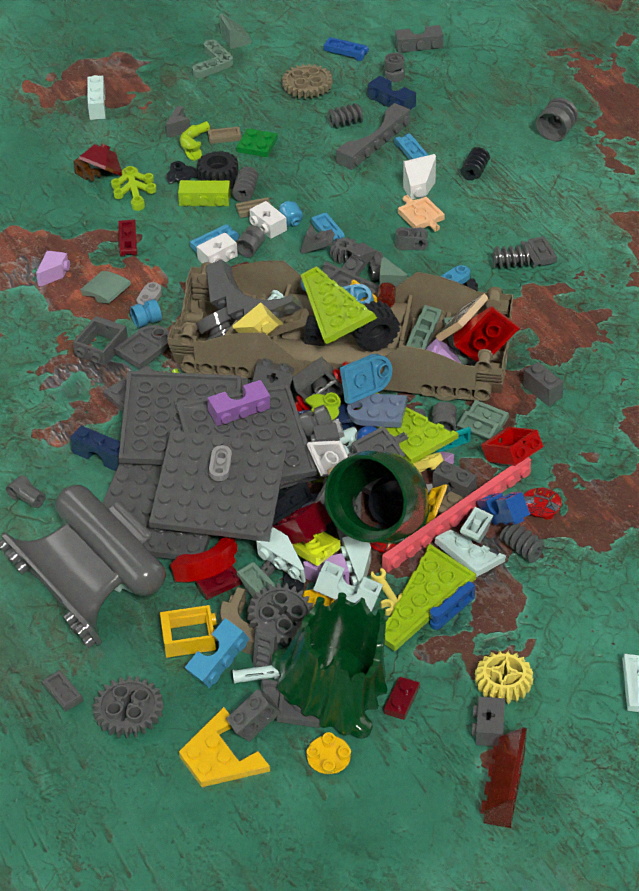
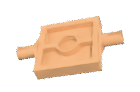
M408 195L403 197V201L407 204L398 208V214L412 228H425L429 226L435 232L440 229L437 222L445 220V214L427 197L412 200Z

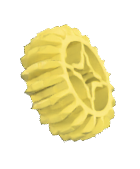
M499 650L497 655L491 652L489 657L484 656L483 661H479L478 668L475 670V683L478 686L479 692H483L484 697L505 698L508 705L511 700L517 703L519 698L524 699L526 693H529L533 685V671L530 669L529 662H525L524 657L518 658L517 653L510 655L509 650L506 654H502Z

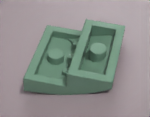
M101 271L80 291L83 296H94L98 303H110L130 286L131 282L118 274Z
M475 400L469 411L464 412L457 427L460 429L470 427L472 434L489 440L502 429L509 418V413Z

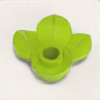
M330 392L325 396L314 394L305 399V402L313 407L311 412H314V408L325 405L332 420L338 417V408L341 405V400L336 393Z

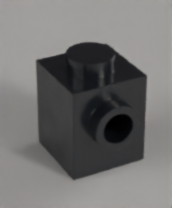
M308 315L305 327V344L323 346L324 340L316 317Z

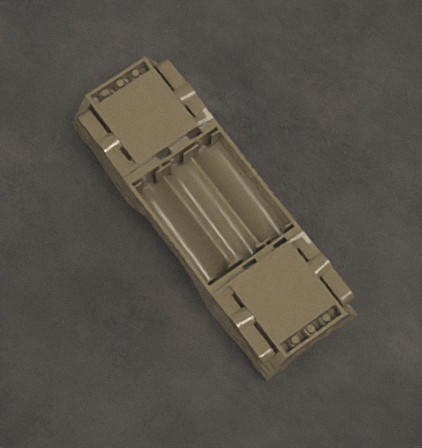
M258 261L231 268L234 280L244 295L255 299L267 300L271 296V292L277 290L284 297L289 295L296 297L301 301L302 309L306 308L310 316H315L307 292L301 287V275L285 261ZM204 262L201 267L190 268L186 280L182 313L180 319H177L176 324L173 321L167 338L175 362L181 363L180 367L186 373L241 375L244 378H253L258 359L266 358L276 364L285 363L290 365L291 368H294L293 378L321 356L334 369L340 370L345 361L350 363L371 354H380L387 357L392 365V377L383 390L433 396L443 401H450L454 398L486 401L490 399L491 392L503 393L510 339L494 355L490 350H480L478 352L479 362H476L475 366L463 365L435 352L406 345L424 305L442 310L430 340V345L436 339L435 336L444 328L443 318L454 317L462 307L484 293L488 300L473 317L493 306L512 320L513 294H503L502 289L499 287H491L487 292H478L441 276L416 272L388 293L372 292L377 297V301L385 302L391 308L400 323V331L397 332V338L393 339L394 342L388 344V347H383L379 351L374 350V352L364 351L360 348L352 335H344L328 344L324 341L323 346L305 344L306 325L273 337H269L265 333L250 332L235 333L206 340L209 337L208 332L201 334L196 323L220 309L210 302L206 265L211 263ZM235 319L230 320L229 324L232 325ZM447 338L442 340V342L449 345ZM385 366L381 368L380 374L384 372Z

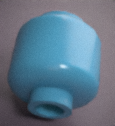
M286 201L279 207V212L286 217L287 226H297L300 224L303 212L297 203Z

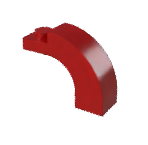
M223 537L213 548L205 552L179 555L170 564L175 581L192 582L203 580L227 570L236 562L234 555L238 551L234 538Z

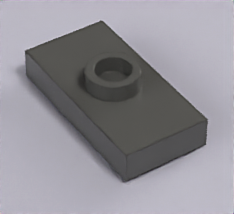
M60 670L42 680L45 689L65 712L83 702V696Z

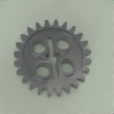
M277 583L276 588L269 584L268 591L262 587L260 593L256 592L254 598L251 599L247 611L249 612L247 619L251 620L249 626L252 628L256 627L254 635L257 628L277 635V647L279 643H282L283 647L286 648L288 642L291 644L304 617L313 608L314 604L308 603L310 597H302L303 590L297 593L295 592L296 586L289 589L287 583L284 588H281L280 583ZM263 614H268L271 617H265Z
M128 676L127 681L120 677L118 683L111 680L112 686L105 684V691L99 690V697L94 698L95 704H93L97 725L102 726V731L108 730L110 736L116 732L117 738L125 734L126 739H128L131 733L137 737L139 731L146 734L145 728L152 730L153 723L158 724V717L163 716V697L160 694L159 688L155 689L154 683L148 685L147 679L140 682L139 676L135 680Z

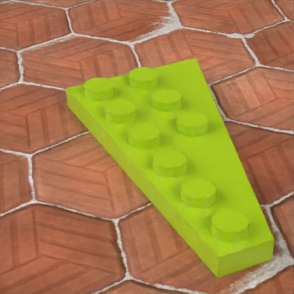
M317 266L301 274L320 332L326 344L336 341L338 338L377 319L372 311H369L364 304L359 303L354 296L343 287H340L334 280H331Z
M407 407L401 428L385 427L394 437L403 432L406 433L405 435H407L408 439L399 443V446L405 454V458L412 463L421 460L459 438L457 432L453 430L450 432L444 429L443 425L439 423L436 425L428 421L427 417Z
M429 543L417 570L413 572L400 601L396 603L394 612L386 622L385 645L396 651L430 621V610L433 607L441 606L446 598H450L460 586H464L468 581L471 583L475 581L476 573Z

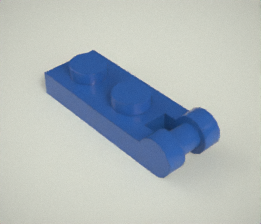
M329 37L324 44L325 51L355 57L357 61H362L369 52V48L366 45Z
M468 581L464 586H460L450 598H446L441 606L433 607L430 610V627L434 630L442 628L474 600L475 585Z

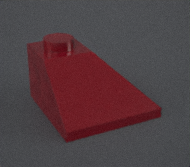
M94 144L79 157L80 160L122 176V169L116 152L111 151L110 146Z

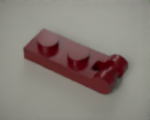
M135 219L118 221L120 257L126 256V254L138 255Z

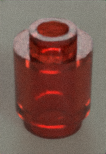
M382 283L378 287L377 301L385 302L391 308L395 304L396 287L391 283Z

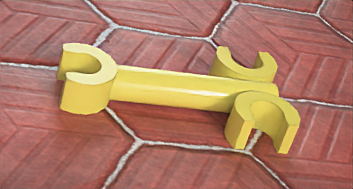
M381 568V576H376L374 572H371V580L383 584L382 590L388 599L381 601V608L390 607L385 609V615L390 616L395 610L396 603L400 601L402 593L398 598L386 581V571Z

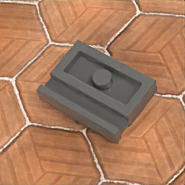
M545 236L528 239V242L521 241V248L523 245H526L528 248L530 263L533 268L538 264L543 266L557 262V256Z

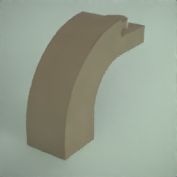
M237 587L235 594L231 595L229 602H222L221 621L226 618L244 631L249 641L242 652L253 655L255 643L254 630L256 627H250L249 623L240 618L246 604L245 589Z

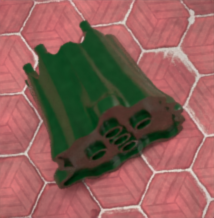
M340 592L338 598L329 606L324 605L325 599L323 597H318L310 613L304 617L287 649H278L272 654L271 664L281 673L277 689L283 694L288 703L299 706L304 716L317 717L321 727H335L344 736L353 735L361 739L367 738L371 734L373 724L365 714V711L378 709L377 697L387 694L388 691L385 682L386 672L384 664L385 611L378 609L377 614L374 615L364 598H360L353 603L346 599L347 595L343 592Z

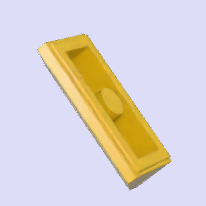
M446 484L431 489L429 493V516L426 524L435 519L447 489Z

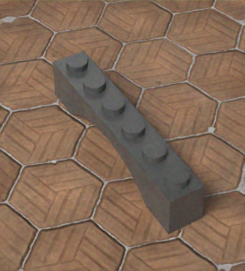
M396 103L385 110L384 122L375 132L362 139L346 142L336 150L337 164L350 170L360 165L405 126L409 125L411 121L410 109Z

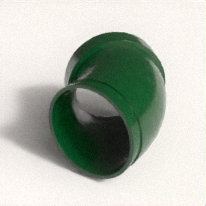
M361 451L340 461L327 478L325 485L327 511L334 524L350 538L368 543L397 544L421 529L427 522L429 516V495L425 480L417 467L403 456L391 452ZM383 477H396L404 498L401 519L390 528H375L364 523L355 512V502L361 490L374 480Z

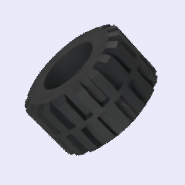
M213 151L206 153V155L198 159V181H230V189L233 188L239 172L238 160L233 154Z
M371 301L369 304L365 303L364 305L376 315L377 319L350 333L360 348L364 351L374 352V350L379 351L381 348H386L388 344L394 342L393 339L397 338V332L400 331V323L385 302Z

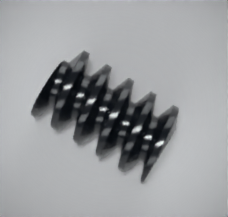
M480 147L472 148L461 168L463 178L469 181L480 178L490 160L489 152Z

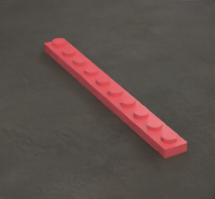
M528 457L517 465H511L382 555V568L388 573L392 569L399 567L402 562L412 558L419 550L428 547L429 543L435 540V537L452 527H456L462 520L469 517L475 507L479 508L477 500L492 493H502L508 488H512L522 478H526L531 472V459Z

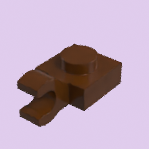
M79 158L73 161L75 174L83 179L94 181V175L101 177L100 170L97 168L91 169L87 162Z

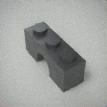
M440 25L426 26L423 34H414L410 28L395 30V45L398 53L443 48V33Z

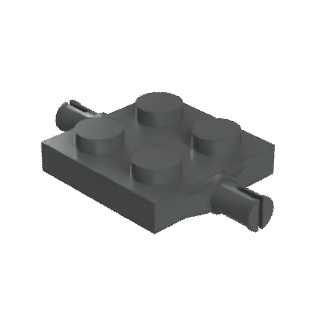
M382 426L352 442L351 447L355 453L369 450L391 452L405 457L399 443L407 440L408 437L405 435V432L394 437Z

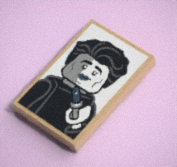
M485 293L462 307L435 337L442 341L461 329L488 300Z

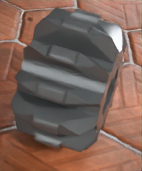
M349 237L336 238L330 246L331 258H333L334 262L339 261V264L346 263L351 256L347 248L358 243L355 242V239L350 240Z

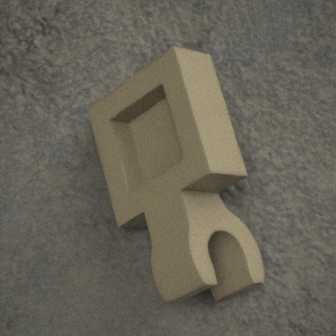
M450 491L442 499L438 512L441 515L464 499V497Z

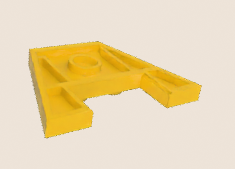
M224 707L179 751V757L201 787L270 772V766L258 751L239 761L220 737V734L232 728L226 719L230 714Z

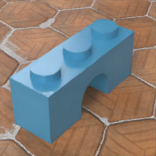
M226 618L212 633L213 637L219 642L218 651L211 656H205L197 651L184 667L193 677L208 688L219 680L223 671L233 663L236 655L246 647L249 641L244 631Z

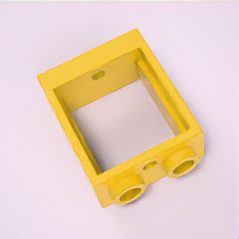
M210 605L160 612L166 658L195 654L197 651L202 653L216 650L215 642L218 641L213 637L212 633L215 631L213 626L217 625L215 613L210 611ZM207 623L209 636L172 641L171 628Z

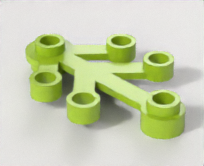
M133 166L124 168L119 179L111 180V186L115 189L113 191L114 198L116 199L123 198L124 194L131 189L133 196L131 206L136 211L145 208L144 199L139 195L138 188L150 194L157 191L156 184L153 183V174H141ZM137 178L143 180L145 183L139 182L135 179ZM126 180L129 181L122 188H120L122 183H124Z

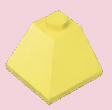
M259 303L236 322L233 328L238 333L259 332L270 336L283 323L266 306Z

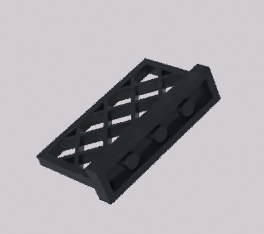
M301 481L296 485L286 482L281 483L273 525L313 499L307 482Z

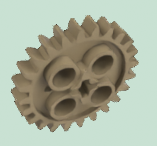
M310 63L307 66L302 64L301 67L296 65V68L291 67V71L286 70L282 77L284 91H288V94H292L293 97L298 95V98L302 96L305 99L307 96H310L311 99L313 96L319 97V94L324 95V92H329L331 85H333L332 74H330V71H327V68L322 69V66L316 67V64L311 66Z

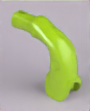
M207 121L198 125H191L180 136L181 147L190 160L195 161L202 156L200 150L201 142H196L193 138L210 130V125Z

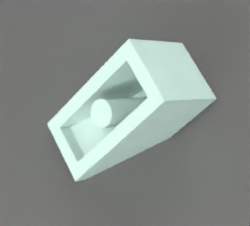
M475 507L462 526L460 533L480 544L489 529L493 515Z

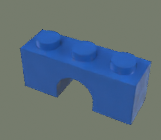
M512 492L503 496V493H492L477 500L481 510L493 515L491 523L494 525L500 523L506 525L511 522L515 525L523 522L524 517L530 515L522 492Z

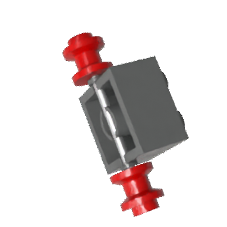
M322 356L292 378L296 392L300 394L297 396V402H295L297 411L311 409L310 405L305 402V399L311 395L322 394L325 396L330 392L336 393L339 398L344 395L340 370L334 369ZM345 361V362L343 363V366H345V365H347V364H350V363H348L347 361Z

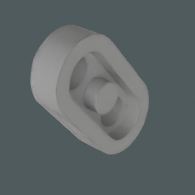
M151 282L145 285L137 297V304L144 305V302L152 299L158 301L162 295L160 284Z
M220 445L212 450L209 475L215 481H224L229 477L232 452L229 447Z

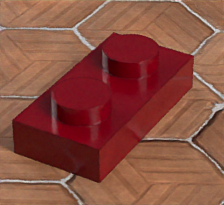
M233 565L215 576L197 581V587L206 600L243 584Z
M399 677L384 708V714L405 720L420 688V682Z

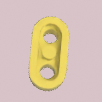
M440 452L434 453L413 464L420 472L427 468L433 470L443 462V457Z

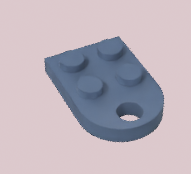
M372 394L348 404V416L352 422L358 425L401 428L408 401L407 395Z

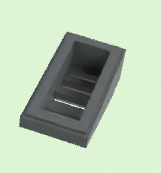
M257 628L255 631L253 666L272 665V654L278 650L277 635Z

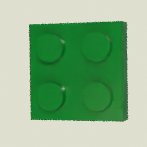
M247 128L236 147L237 152L268 157L278 139V134Z

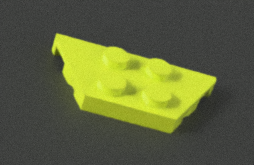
M325 532L318 535L314 534V539L306 544L303 542L292 544L297 555L316 566L323 563L341 548L340 540Z

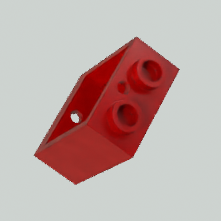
M507 427L481 444L487 462L509 465L519 464L544 447L538 430Z

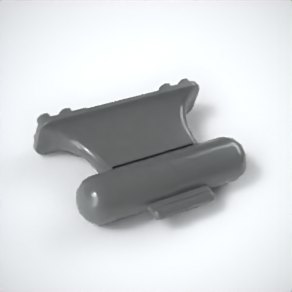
M71 485L61 491L55 504L58 515L66 524L55 532L32 541L18 540L4 532L0 535L2 537L0 549L11 563L16 564V569L22 575L29 570L68 611L63 615V618L70 625L77 636L79 635L84 644L90 648L94 644L99 646L102 643L97 630V617L104 601L115 588L123 582L133 593L139 596H150L158 592L163 586L166 574L163 564L143 545L152 538V533L122 502L117 501L108 509L88 488L82 485Z

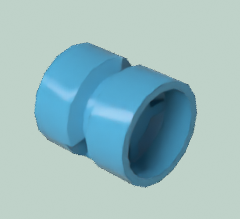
M155 299L144 302V305L137 304L130 307L131 317L137 328L147 326L148 322L152 324L162 320L161 310Z

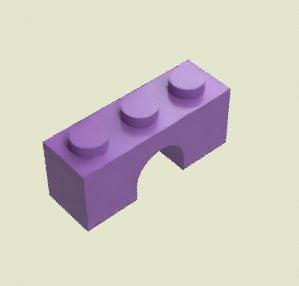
M261 380L243 385V398L239 400L231 399L226 392L208 397V411L217 426L270 409V394Z

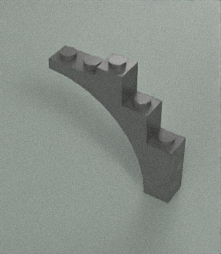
M222 259L206 265L210 302L220 310L227 307L228 315L239 321L259 303L266 306L278 319L302 309L301 301L293 295L272 300L255 299L244 295L234 280L231 266Z

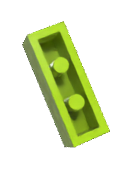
M180 180L178 190L179 206H229L230 181Z

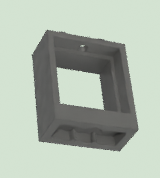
M95 316L73 341L75 356L106 366L115 356L114 348L128 338L127 327ZM97 335L112 339L103 350L89 346Z

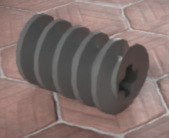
M357 103L328 110V120L331 128H333V124H335L336 128H339V123L344 127L345 121H347L348 125H351V120L357 124L358 118L360 122H363L362 109Z
M243 167L239 170L232 191L233 197L239 202L251 200L259 177L257 170L252 167Z
M516 245L515 249L513 246H509L508 250L505 246H502L501 251L498 246L494 248L492 253L494 269L496 264H499L500 268H502L503 263L506 264L507 268H509L510 263L516 268L517 262L520 263L521 267L526 262L529 267L530 256L526 245H523L522 249L519 245Z
M520 523L506 526L500 534L501 541H504L506 545L516 550L525 559H528L530 563L536 562L543 552L544 540H538L537 535H532L530 530L526 531V527L521 526Z

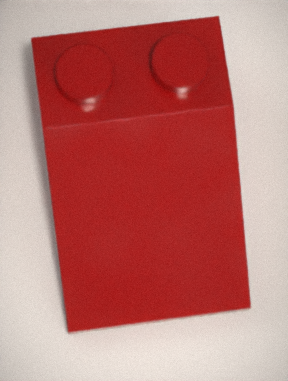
M491 306L470 319L461 329L453 334L454 346L475 362H479L478 352L480 350H490L494 355L520 327Z

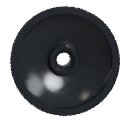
M383 477L372 487L368 500L369 509L374 519L388 528L394 526L401 519L404 508L402 489L396 477ZM398 505L402 506L401 509H396L395 507Z

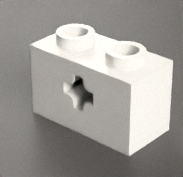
M267 201L250 209L249 220L251 224L259 227L270 239L287 231L286 217Z
M223 233L197 246L198 260L201 263H213L220 259L227 262L238 256L237 243L226 233Z

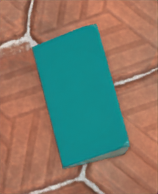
M467 427L455 431L458 433L459 438L435 452H443L471 442V428Z

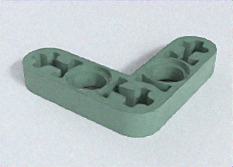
M207 40L204 42V51L212 59L194 65L192 71L195 78L209 76L232 67L233 57L217 41Z

